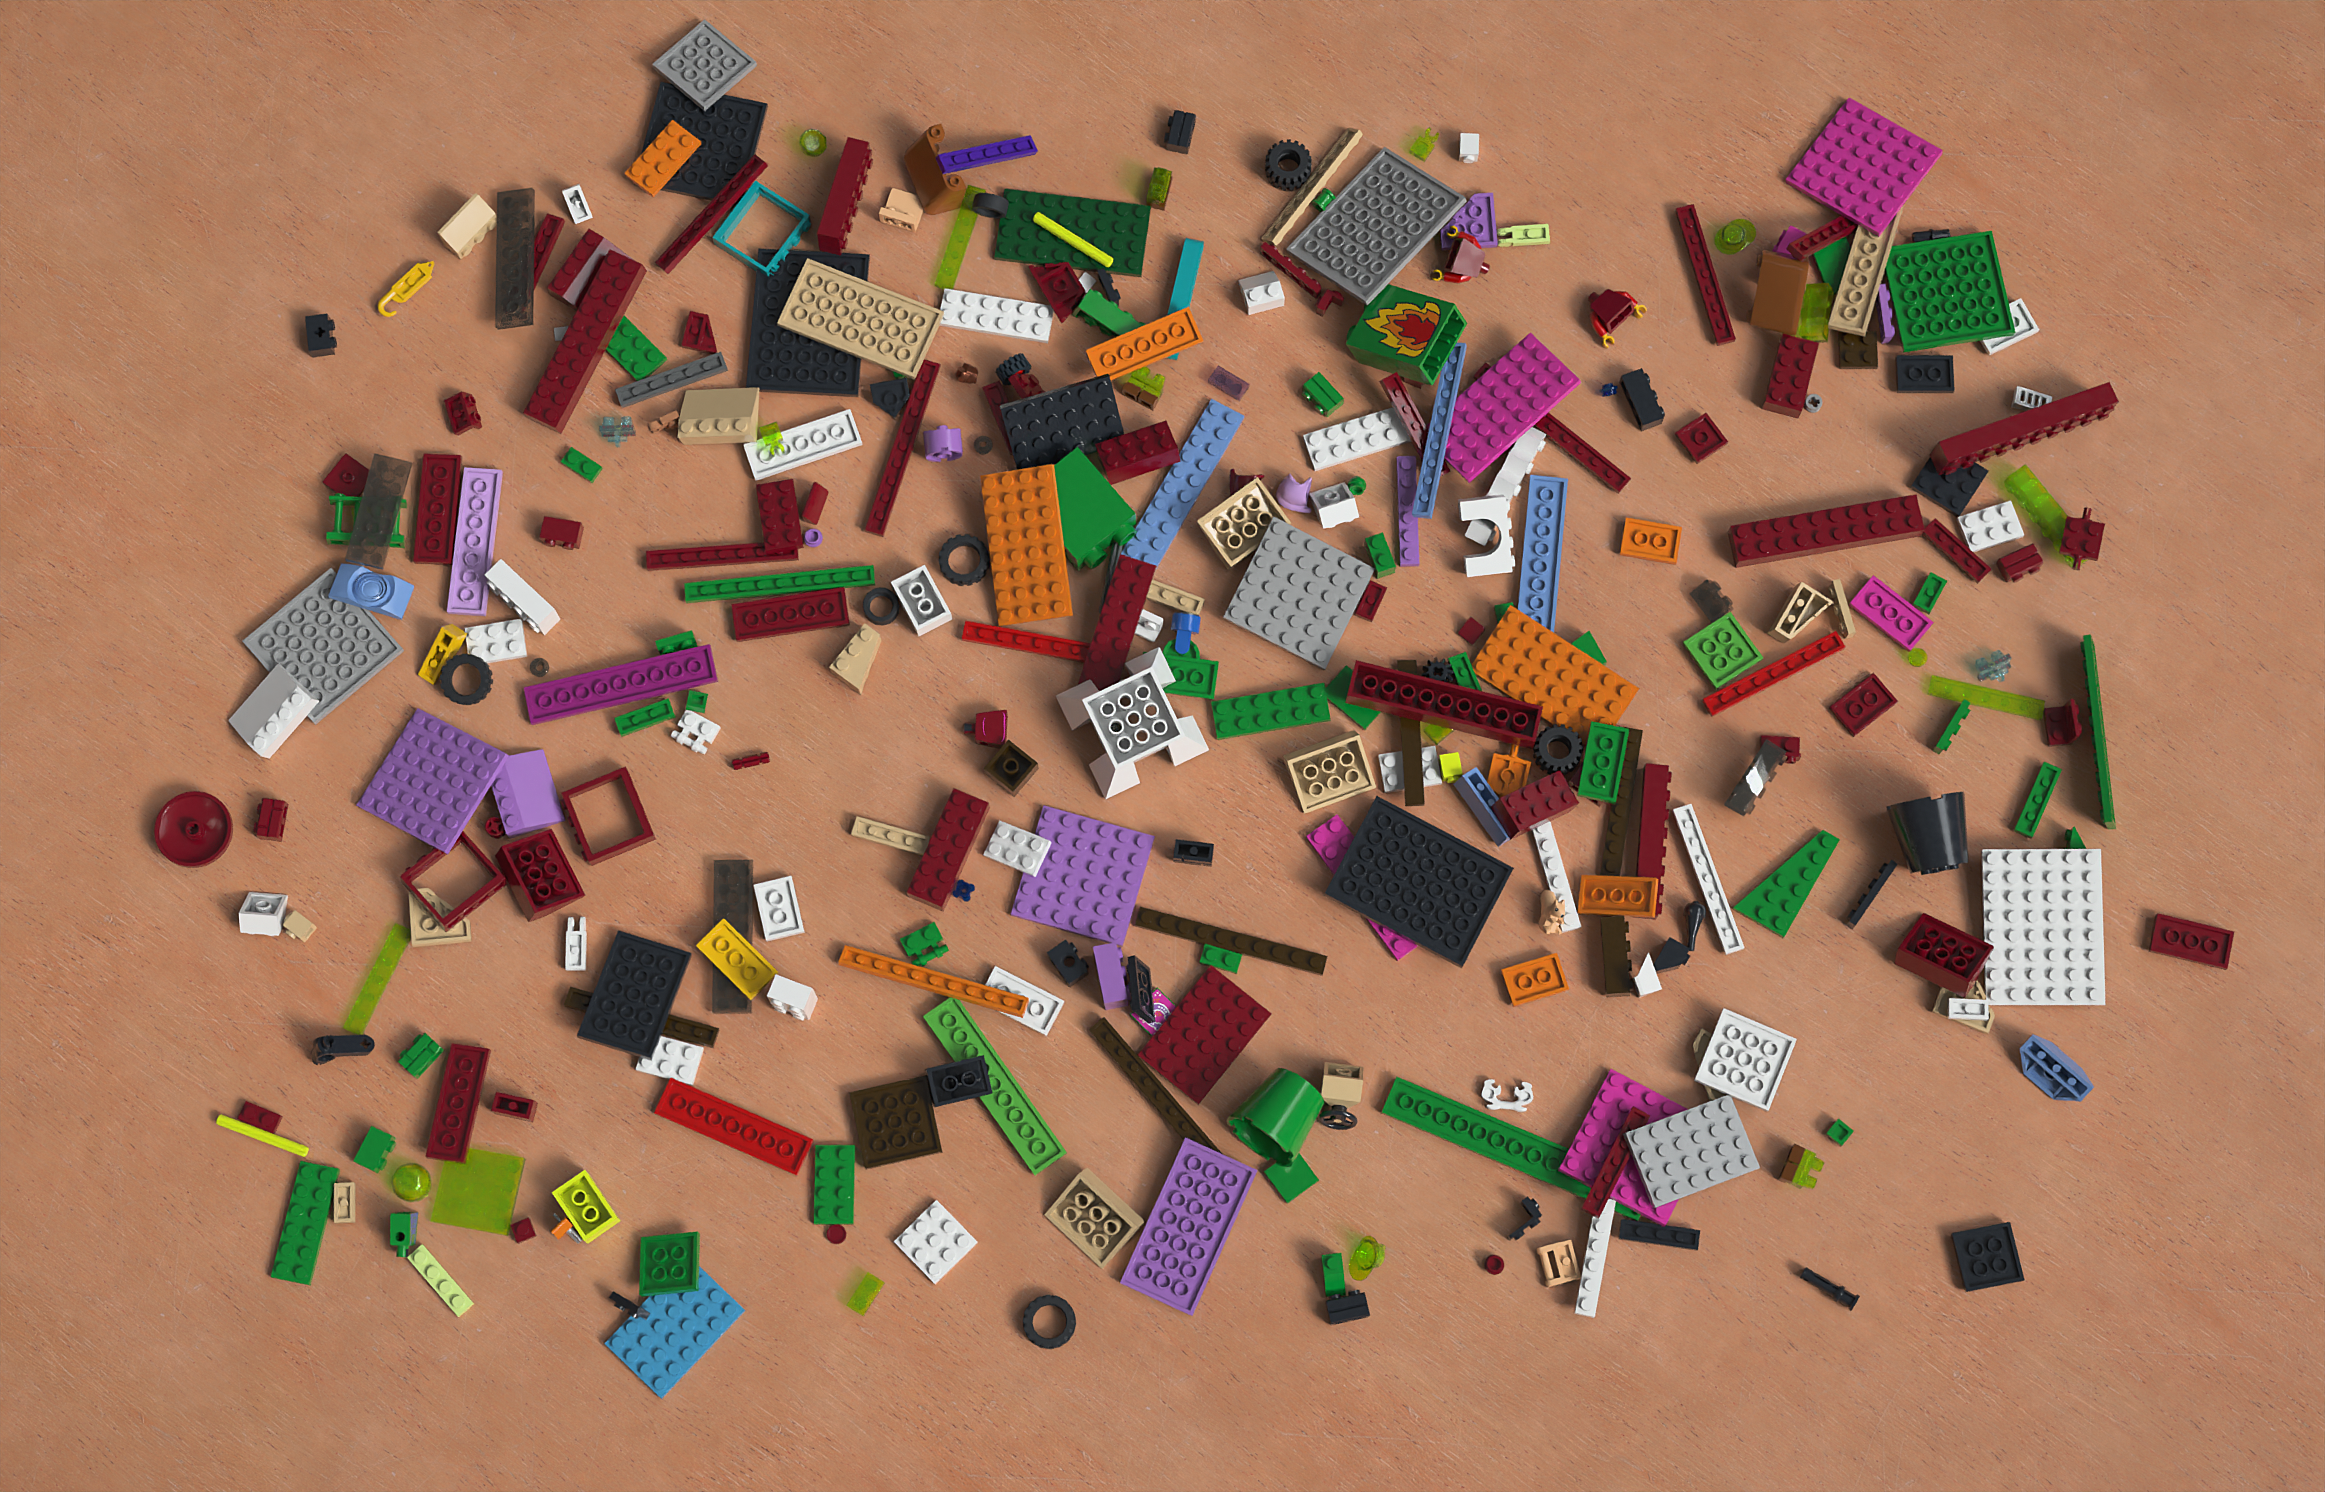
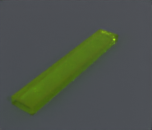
M968 185L935 282V287L954 289L979 215L972 210L974 196L977 193H986L985 189Z
M1934 675L1931 676L1928 695L1957 702H1962L1966 699L1971 702L1970 705L2041 720L2043 717L2045 701Z
M395 923L343 1026L345 1030L357 1035H363L411 939V929Z

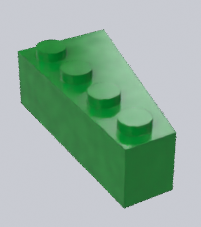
M1091 289L1085 294L1072 313V316L1078 318V316L1084 318L1087 325L1098 326L1104 335L1110 337L1113 335L1115 338L1146 325L1133 319V315L1129 312L1120 310L1113 301L1104 299L1103 295L1097 290Z

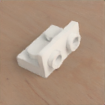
M1143 609L1135 634L1155 642L1163 627V618Z

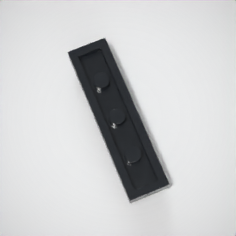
M1893 860L1888 864L1884 862L1878 871L1881 873L1879 878H1873L1868 885L1870 889L1868 894H1862L1857 901L1860 904L1857 910L1852 909L1847 916L1849 921L1846 926L1853 929L1898 863Z
M1621 1219L1618 1239L1698 1251L1700 1230L1667 1225L1663 1227L1660 1224Z

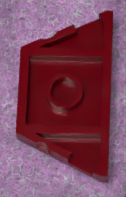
M1069 262L1050 263L1042 267L1028 266L1029 271L1060 323H1064L1086 294L1084 287Z

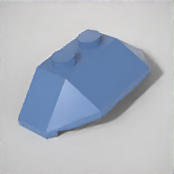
M2033 1034L2020 1047L2023 1074L2053 1100L2081 1102L2094 1088L2083 1069L2052 1042Z

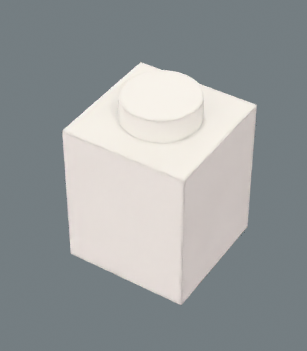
M1461 133L1459 161L1464 163L1477 162L1479 134Z

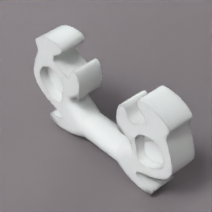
M1489 1079L1484 1082L1481 1097L1486 1102L1492 1104L1487 1105V1109H1511L1517 1112H1525L1527 1108L1522 1106L1531 1103L1533 1100L1532 1085L1530 1083L1522 1082L1521 1086L1524 1088L1522 1090L1515 1087L1514 1096L1518 1100L1509 1102L1500 1101L1496 1098V1096L1500 1095L1501 1086L1499 1085L1497 1088L1492 1087L1491 1085L1495 1083V1080Z

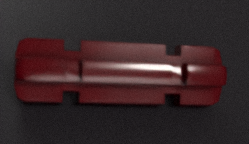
M763 752L760 755L754 754L742 757V759H733L732 765L734 770L742 769V767L747 768L760 765V763H769L770 757L768 752Z

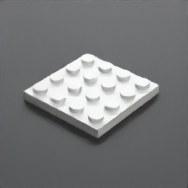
M1723 1008L1694 1081L1768 1112L1797 1039Z

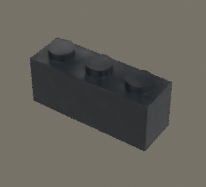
M1641 368L1622 375L1619 383L1640 430L1644 431L1662 424L1665 412L1656 401L1658 397L1655 390H1652L1649 385L1650 378L1648 374L1644 373Z

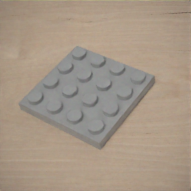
M704 19L657 59L652 66L653 69L705 111L757 66V63Z

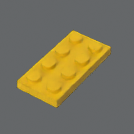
M724 918L696 945L750 1000L779 973Z

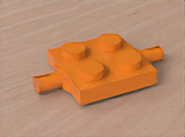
M1511 744L1509 755L1493 754L1487 783L1495 794L1500 796L1499 798L1526 786L1531 762L1517 757L1519 748L1517 745Z

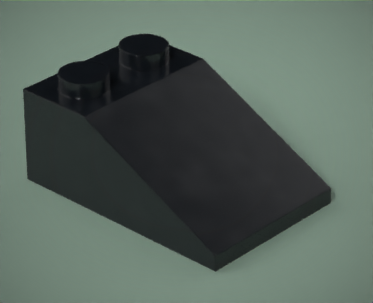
M984 1055L925 1069L933 1107L993 1094Z

